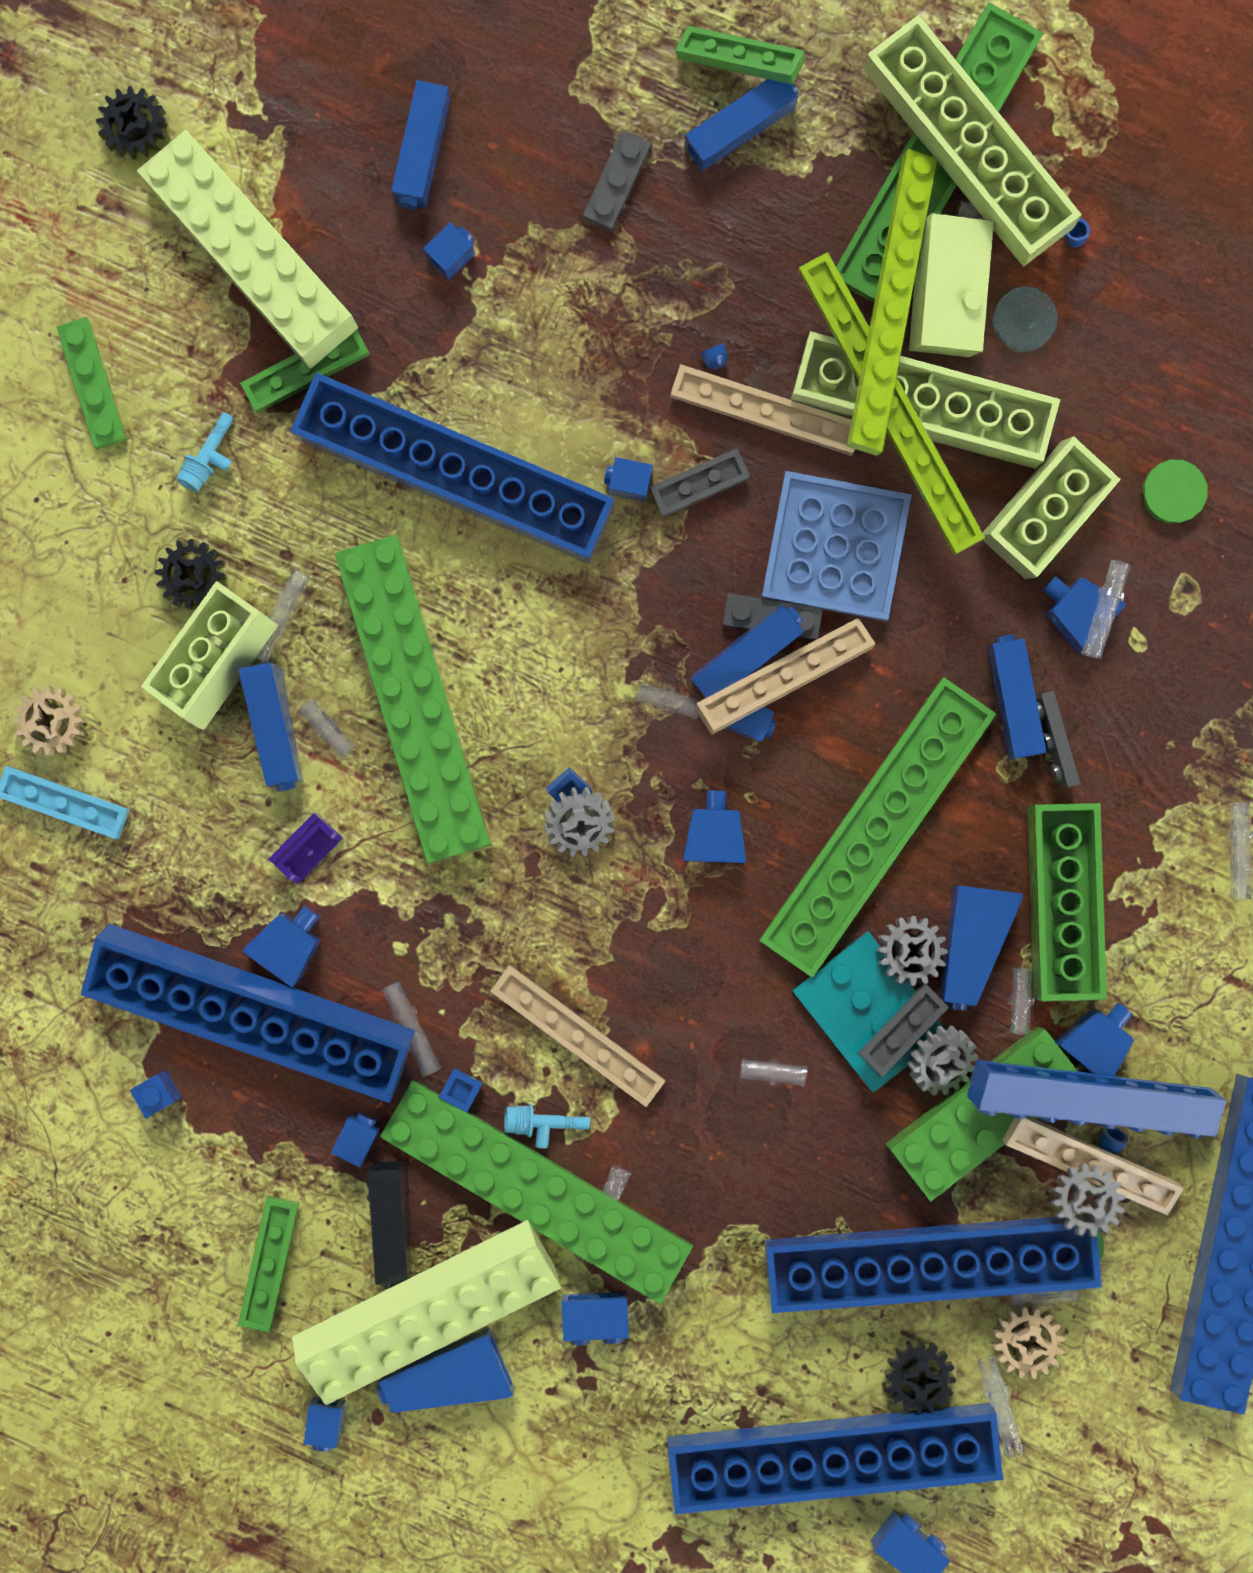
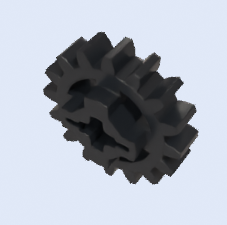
M128 86L127 94H122L119 89H115L117 97L112 99L106 96L105 100L108 106L98 107L99 112L103 116V118L96 119L99 128H102L98 134L103 141L106 140L105 144L110 151L116 149L117 154L122 158L126 155V152L129 153L133 160H136L137 152H142L145 157H148V148L152 147L158 150L159 146L156 140L166 139V135L161 130V128L168 127V122L163 118L166 112L162 105H158L159 101L154 95L148 97L146 90L143 88L139 90L138 94L135 93L132 86ZM147 109L151 112L152 122H149L147 119ZM112 124H115L118 127L116 131L118 133V137L114 135Z
M189 539L188 546H185L181 541H176L177 550L175 551L169 547L165 548L169 556L167 559L158 558L163 568L155 570V574L163 579L156 583V585L160 589H167L163 594L165 599L169 600L174 597L173 605L180 607L185 602V607L188 610H193L194 603H197L199 606L215 582L227 579V575L219 571V569L226 565L222 560L215 561L219 555L215 549L208 552L209 545L202 542L197 547L196 541ZM188 554L201 555L200 557L197 556L193 560L185 559L183 557ZM173 566H175V574L171 579V571ZM183 566L194 571L195 579L199 584L188 579L187 570ZM211 570V579L208 584L207 573ZM189 589L197 590L199 592L195 595L181 594L182 592H187Z
M919 1339L917 1347H913L909 1341H906L905 1351L896 1347L894 1350L898 1357L896 1359L887 1358V1362L892 1367V1370H884L885 1378L891 1380L885 1384L888 1392L895 1391L892 1395L893 1401L898 1403L903 1399V1409L908 1411L914 1405L917 1414H921L923 1406H927L931 1413L934 1412L933 1404L935 1402L944 1406L945 1401L942 1396L944 1394L953 1395V1391L948 1384L956 1383L955 1376L948 1373L954 1370L955 1367L952 1362H945L948 1358L947 1353L944 1350L937 1353L938 1347L933 1342L926 1348L922 1339ZM928 1357L939 1365L940 1370L929 1366ZM913 1358L906 1366H903L906 1361ZM923 1371L926 1376H922L920 1382H916L914 1377H918L919 1372ZM899 1383L910 1386L912 1396L904 1392ZM937 1387L932 1393L927 1395L933 1388Z

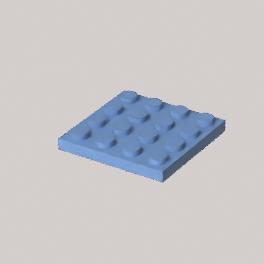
M785 471L761 598L817 607L823 610L887 622L912 495Z

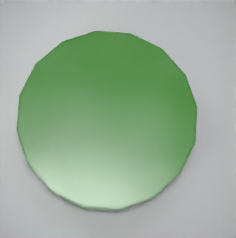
M1171 459L1158 464L1147 474L1142 485L1143 502L1146 510L1155 519L1166 524L1183 523L1195 517L1203 509L1207 500L1208 486L1204 475L1195 465L1184 460Z

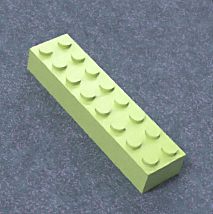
M919 15L867 54L864 68L866 74L937 159L983 218L994 221L993 230L1023 267L1075 227L1082 214Z
M186 129L137 170L150 190L309 369L358 329L349 311Z
M810 331L791 400L852 419L859 381L835 338ZM900 356L896 377L932 441L1034 469L1044 462L1060 399Z
M526 1220L293 1336L296 1365L325 1405H328L561 1289L554 1263L531 1224Z

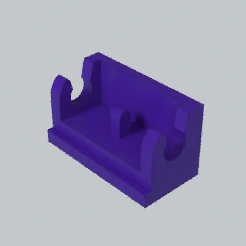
M313 813L274 852L269 860L287 878L299 884L343 837L319 813Z

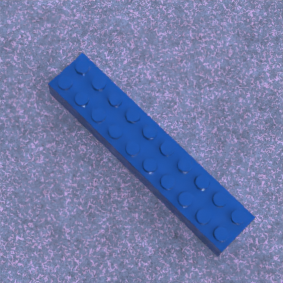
M315 373L290 431L298 441L589 564L614 508V498L319 373Z
M108 924L95 938L81 991L82 996L388 1103L399 1084L416 1031L112 924Z
M1236 1074L1170 1391L1182 1401L1245 1415L1253 1378V1077Z
M1085 1214L1074 1215L1082 1222L1092 1223ZM1046 1217L765 1240L771 1311L772 1313L1102 1288L1097 1235L1096 1237H1089L1087 1230H1085L1082 1236L1075 1235L1076 1226H1073L1071 1229L1063 1227L1066 1221L1065 1218Z
M990 1403L934 1408L932 1413L929 1409L922 1410L921 1414H917L916 1411H905L667 1436L675 1514L1004 1480L997 1414Z

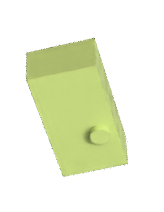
M931 214L926 217L915 275L909 351L971 357L983 352L994 221Z
M1074 436L1065 439L1057 445L985 529L983 541L1025 579L1036 578L1121 479Z
M216 581L141 687L181 718L204 730L239 682V668L251 665L279 625Z

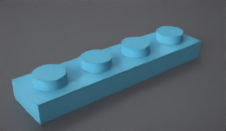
M5 766L0 779L1 799L114 839L120 838L130 809L10 766Z

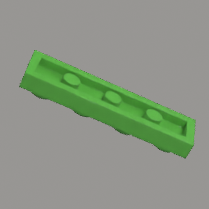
M692 26L686 28L675 50L679 60L792 85L806 60L804 50Z
M85 317L56 326L94 448L98 450L127 441L128 439L90 320Z
M356 329L311 369L295 354L240 384L255 412L258 414L310 387L315 373L329 377L370 354Z
M269 1195L266 1197L238 1326L269 1333L272 1330L300 1202Z

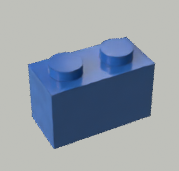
M627 1291L562 1295L563 1341H571V1345L581 1346L589 1344L590 1340L603 1339V1343L616 1344L623 1341L622 1338H629Z
M895 1509L871 1539L874 1551L901 1573H942L951 1562L945 1550L947 1546L940 1538L933 1533L927 1536L920 1530L921 1525L915 1518L908 1513L902 1516Z

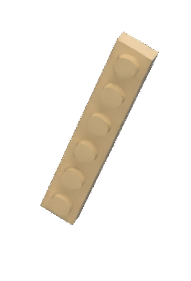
M680 364L670 394L671 398L846 455H853L855 449L847 447L851 419Z
M857 618L696 703L695 709L712 735L873 649L875 642L860 619Z
M508 966L490 992L645 1107L648 1106L664 1084V1078L513 966Z
M1029 1116L1026 1119L1014 1118L1002 1139L1007 1146L1066 1172L1069 1167H1074L1079 1172L1080 1164L1087 1163L1089 1171L1093 1165H1100V1174L1111 1171L1113 1174L1110 1182L1121 1183V1186L1116 1189L1117 1194L1125 1195L1126 1198L1167 1216L1184 1189L1176 1181ZM1084 1177L1085 1180L1098 1186L1101 1185L1095 1179Z

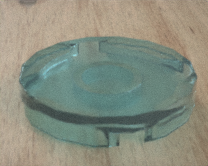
M1025 286L1015 288L1001 298L994 309L992 322L995 334L999 340L1001 339L1007 344V347L1015 351L1028 352L1037 350L1049 341L1056 330L1058 315L1055 304L1046 293L1038 288Z

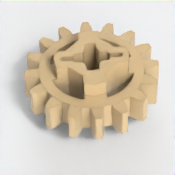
M45 686L44 693L38 688H33L32 694L34 697L31 698L25 695L21 697L25 705L24 707L15 706L14 709L21 714L20 718L12 719V723L20 725V729L15 732V736H25L22 742L24 747L33 745V753L41 754L44 749L45 755L53 756L55 748L59 753L64 754L66 753V744L74 747L77 745L73 737L75 735H84V732L78 729V725L86 723V719L78 717V713L82 712L84 708L80 705H73L77 699L75 695L70 694L65 697V689L58 688L54 693L52 686ZM49 700H57L64 707L55 709ZM33 709H34L35 711H34V713H33V715H32V718H31V720H30L31 713H32V711H33ZM48 715L54 716V720L50 721L51 727L45 726V722L49 720ZM67 722H69L68 729L64 733ZM44 733L46 739H49L50 742L39 740L35 734Z
M1020 1305V1313L1015 1314L1013 1310L1008 1309L1010 1317L1008 1320L999 1317L998 1321L1002 1328L993 1329L992 1333L999 1340L992 1342V1347L1000 1351L996 1358L1000 1363L1006 1361L1004 1367L1009 1373L1016 1368V1374L1019 1378H1023L1026 1371H1028L1030 1376L1036 1379L1037 1370L1041 1369L1047 1375L1049 1374L1047 1368L1049 1363L1058 1366L1059 1363L1054 1356L1055 1354H1064V1350L1057 1344L1065 1341V1338L1061 1333H1055L1061 1326L1057 1321H1051L1052 1315L1049 1312L1045 1311L1040 1316V1309L1034 1305L1031 1311L1028 1312L1024 1305ZM1023 1322L1022 1325H1020V1326H1018L1017 1328L1013 1329L1016 1325H1018V1324H1020V1323ZM1040 1325L1046 1328L1049 1340L1040 1335L1042 1330ZM1031 1336L1036 1342L1027 1343L1025 1347L1021 1341H1029ZM1008 1344L1016 1347V1359L1010 1355Z

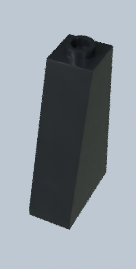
M408 1160L375 1161L367 1171L375 1285H384V1289H389L412 1277Z

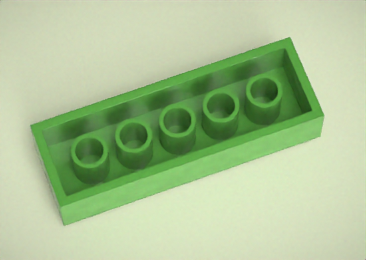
M1100 803L1027 806L1033 999L1039 1001L1107 1000Z
M1038 1026L991 1061L1078 1072L1048 1032ZM969 1078L968 1082L960 1085L958 1091L954 1090L886 1143V1146L930 1202L1005 1144L1002 1139L1015 1118L1008 1113L997 1112L996 1115L992 1116L979 1112L977 1107L967 1098L971 1078ZM1029 1116L1033 1119H1038L1036 1116Z

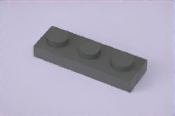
M622 130L585 209L583 220L610 232L613 231L650 151L651 142Z
M738 448L652 485L649 489L662 518L743 483L750 479V475Z
M728 593L722 626L749 630L783 604L787 610L793 606L804 620L800 624L804 632L797 638L815 641L818 639L823 609Z
M1051 691L1036 696L1040 721H1042L1045 731L1043 737L1046 752H1051L1054 763L1051 765L1053 780L1056 784H1060L1061 789L1079 785L1080 780L1055 693Z
M923 984L856 1054L879 1077H883L949 1007L927 984Z

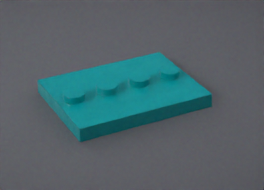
M866 931L819 968L813 978L809 976L792 991L870 1091L874 1093L907 1067V1062L914 1060L909 1052L910 1050H917L919 1046L915 1042L883 1077H879L856 1054L916 992L912 986L907 985L906 978L902 984L895 983L896 974L892 976L885 975L888 966L878 965V961L883 959L884 956L876 952V948L881 946L870 932ZM938 1019L928 1029L933 1035L936 1034L938 1026H941L947 1032ZM926 1032L919 1038L920 1040L925 1041L927 1039Z

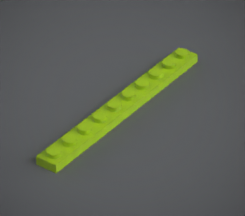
M907 149L902 157L847 447L876 456L883 450L937 163L936 158L911 149Z
M827 252L799 267L798 272L859 381L869 326ZM896 377L886 432L950 549L956 555L982 541L985 536Z

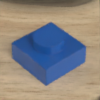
M571 767L567 768L546 787L547 792L558 803L561 801L559 793L563 792L567 797L571 796L572 788H575L578 794H582L585 787L589 788L591 794L593 793L592 788Z
M454 1068L438 1098L468 1112L483 1082Z

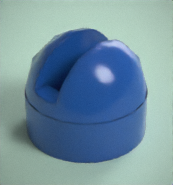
M1079 218L1075 227L1063 236L1064 242L1074 248L1083 245L1090 234L1089 224Z
M724 343L700 353L704 364L713 370L724 367L728 359Z
M1117 1127L1114 1129L1104 1128L1099 1139L1100 1147L1103 1150L1110 1151L1112 1154L1121 1152L1128 1142V1136Z

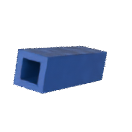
M767 79L685 135L684 147L701 172L795 110L798 100L797 95L799 94L796 85Z
M420 80L416 81L391 190L394 201L398 202V205L405 209L415 210L417 207L426 209L451 100L447 86Z
M781 604L692 675V681L703 695L708 698L742 680L801 635L804 631L800 624L804 620L793 606L787 610Z
M1014 635L995 638L996 644L988 646L987 651L1008 760L1047 753L1025 638L1015 640Z

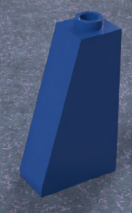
M271 662L239 668L266 786L276 787V792L295 789V783L303 781L282 668Z
M953 885L945 945L948 953L944 954V962L946 964L942 970L939 998L943 1002H948L947 1006L950 1009L966 1011L967 1005H977L1022 902L1023 894Z
M486 1328L380 1378V1386L377 1387V1392L382 1404H388L391 1413L506 1399L513 1396L515 1386L491 1330Z

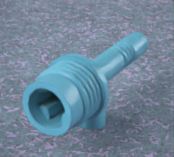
M225 412L221 414L196 457L185 455L183 465L176 477V481L193 492H199L209 476L214 473L213 469L207 465L208 462L225 472L229 468L232 461L215 450L234 420L231 415Z
M532 1104L523 1107L521 1105L516 1107L506 1106L504 1132L515 1133L516 1135L525 1134L527 1137H531L533 1127H537L535 1146L547 1148L550 1128L589 1130L590 1117L534 1114Z

